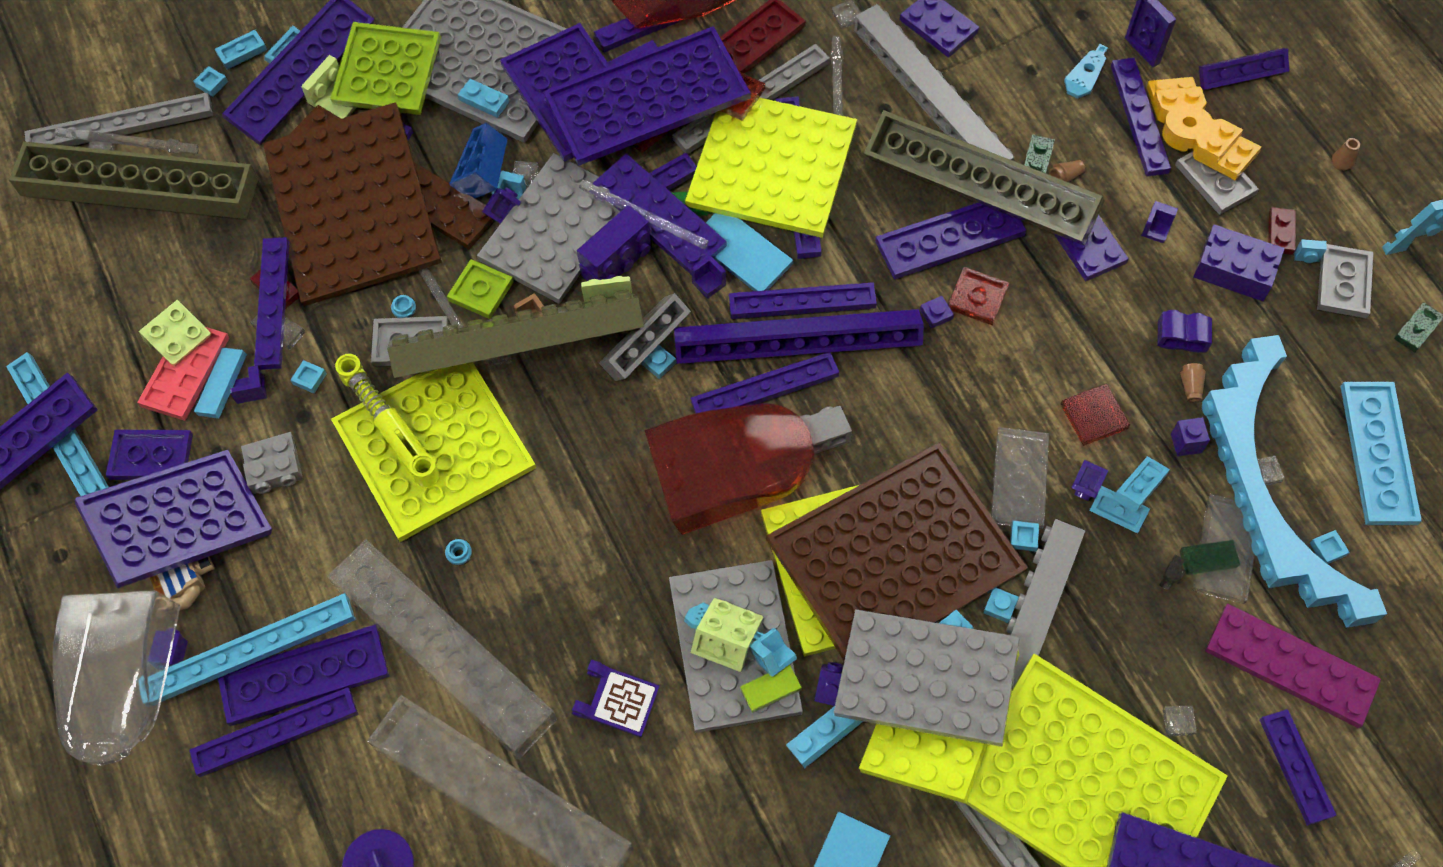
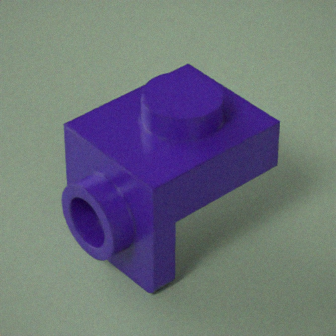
M507 187L505 190L497 188L482 213L501 224L514 206H520L521 201L516 199L518 194Z
M1084 460L1071 487L1076 490L1074 495L1089 501L1090 497L1096 499L1108 470Z
M828 662V665L822 664L815 702L835 706L844 665L836 662Z

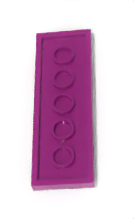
M1228 603L1224 607L1205 649V652L1357 728L1363 726L1381 678Z

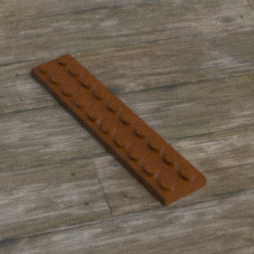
M317 105L289 135L341 118ZM414 162L432 228L470 250L494 222L493 219L482 213L486 205L470 195L460 193L450 186L447 181Z

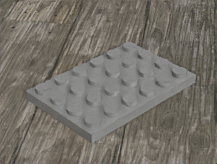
M553 153L519 198V201H521L520 206H514L478 253L477 259L493 269L512 276L515 281L560 304L581 274L577 249L620 211L593 188V182L599 176L570 161L564 162L560 156Z
M773 560L669 577L695 733L802 715L799 691L752 713L740 690V686L768 673L758 665L750 647L742 671H736L692 654L691 648L696 629L691 628L684 622V618L690 608L701 603L710 605L712 600L717 598L762 615L763 620L757 631L766 634L771 629L776 628L784 644L790 648ZM792 662L790 666L795 674L794 665Z
M855 609L834 708V716L1002 747L1019 637Z

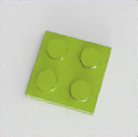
M470 259L447 295V299L453 304L491 319L514 280L510 275Z

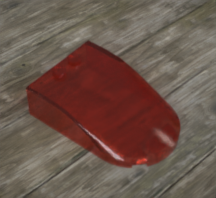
M765 403L710 410L684 416L644 430L671 520L682 535L790 495L805 481L804 478L810 467H812L814 460L813 440L804 421L790 409L776 404Z

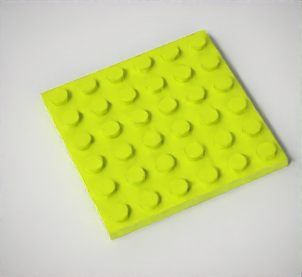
M751 96V99L715 113L685 200V205L699 210L823 238L855 132L857 119Z
M473 362L418 373L378 394L382 396L381 400L386 401L385 405H389L390 408H394L427 453L434 458L439 470V479L430 487H422L415 482L414 477L375 426L374 416L370 415V411L366 409L363 402L331 419L399 542L536 469V464ZM405 444L404 446L407 448V450L410 452V454L414 457V456H415L414 453L411 451V449L408 447V445ZM423 468L419 473H425L430 468Z

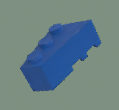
M487 123L474 128L449 185L460 193L470 195L473 198L482 197L496 190L507 138Z

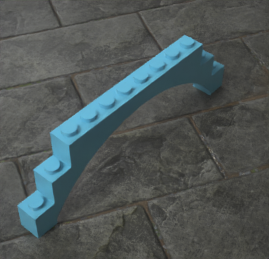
M1279 335L1250 339L1242 350L1244 363L1229 366L1222 376V383L1225 389L1210 391L1202 402V411L1208 418L1211 436L1216 440L1218 456L1225 465L1226 478L1228 483L1232 485L1235 493V503L1241 510L1243 526L1250 535L1252 551L1260 563L1261 576L1266 580L1268 588L1298 583L1300 597L1305 601L1307 608L1337 603L1339 617L1344 621L1346 628L1376 623L1387 614L1378 589L1370 590L1350 580L1313 553L1284 520L1266 488L1256 456L1254 419L1263 384L1270 371L1277 369L1287 355Z

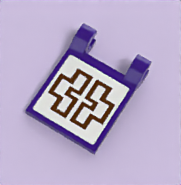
M591 660L587 669V675L601 678L591 706L576 700L572 709V715L590 719L641 737L659 685L611 669L598 661Z

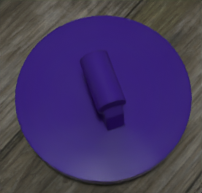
M376 829L360 835L351 843L344 855L342 867H414V856L407 841L399 834L390 830Z

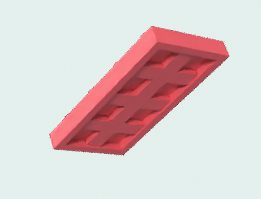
M206 327L210 331L211 336L177 365L172 366L162 357L137 402L139 406L186 421L212 372L221 349L225 348L229 340L228 334Z

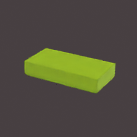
M790 664L773 677L766 674L740 686V690L752 713L790 696L802 688Z

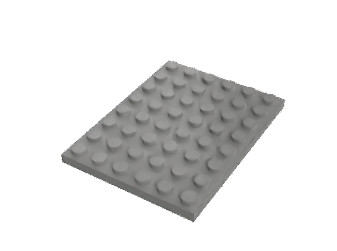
M423 0L402 28L435 31L441 35L425 98L479 123H487L495 130L525 143L539 122L501 66L500 59L567 28L502 0ZM469 79L509 96L510 102L498 118L459 101L458 93Z

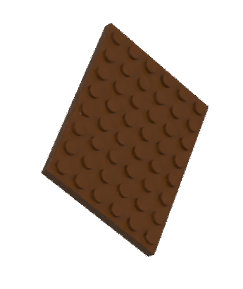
M396 102L263 143L284 234L289 240V255L300 301L303 306L442 263L404 124Z
M940 442L766 536L768 544L844 661L855 609L938 623L953 611L964 608L1028 569Z

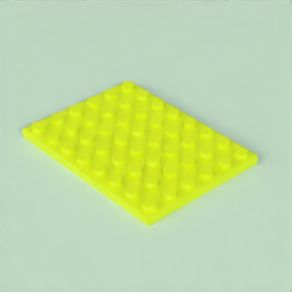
M1033 654L1011 690L1003 745L1000 747L987 744L966 804L1062 867H1107L1119 813L1124 812L1197 838L1227 775L1041 657Z

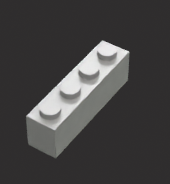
M675 293L665 296L643 318L644 327L632 329L599 364L615 381L626 379L691 311Z
M841 406L834 408L826 407L819 413L802 415L796 421L787 424L779 423L772 429L751 433L749 437H746V451L756 474L848 443L851 441L852 430Z

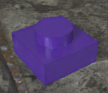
M943 296L920 306V311L931 329L953 320L954 314Z

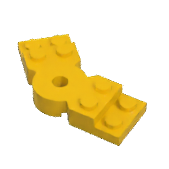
M1193 77L1148 81L1146 88L1158 121L1165 123L1162 131L1165 142L1179 151L1187 152L1188 149H1193L1195 160L1236 181L1259 154L1261 146L1241 137L1243 129L1223 119H1212L1210 114L1205 111L1207 102L1201 87H1196Z

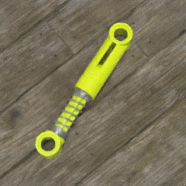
M353 354L340 356L335 363V368L342 383L345 386L351 387L359 397V400L363 401V405L370 411V415L374 416L375 426L409 470L415 482L422 487L434 485L439 479V470L434 458L427 453L394 408H390L389 405H385V400H381L382 396L378 395V390H374L375 386L371 385V381L367 377V373L363 369L359 358ZM405 444H407L408 447L411 449V451L414 453V455H415L414 457L410 454V452H409V451L407 450V448L404 446ZM423 468H430L425 473H419Z

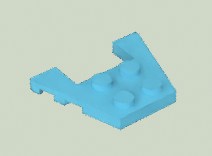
M1443 200L1431 202L1411 220L1412 226L1410 228L1402 229L1395 234L1397 239L1393 243H1385L1382 247L1385 254L1389 255L1407 250L1417 236L1426 234L1427 236H1433L1442 231Z

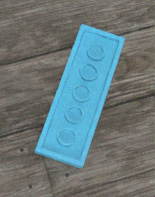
M1343 382L1340 387L1365 524H1420L1422 519L1395 383Z

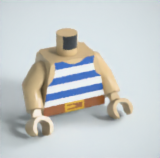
M210 557L150 577L157 596L152 598L149 604V609L156 607L153 613L154 617L161 618L165 611L174 612L190 608L200 592L205 589L201 575L214 569Z

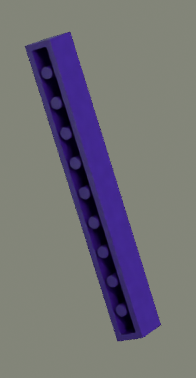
M919 309L675 327L677 364L919 346L923 345L924 323Z

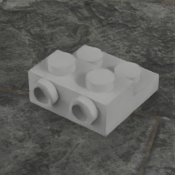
M291 432L241 446L247 486L253 494L267 493L273 488L291 486L296 481L303 480Z

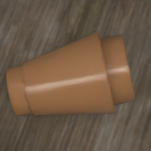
M1349 138L1332 155L1333 166L1341 171L1352 168L1356 162L1360 142L1355 138Z
M1081 160L1058 163L1049 170V175L1070 182L1085 172V165Z
M1191 363L1182 366L1180 375L1187 401L1189 402L1202 400L1206 374L1202 364Z

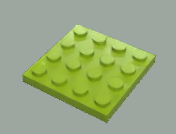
M353 22L330 98L331 102L335 105L375 109L396 102L400 113L420 115L441 40L440 33Z

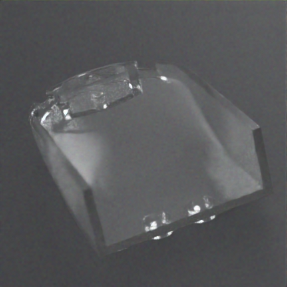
M157 591L69 595L62 597L53 641V685L59 738L63 747L71 756L92 765H108L130 755L129 751L139 741L144 742L156 722L160 708L180 604Z

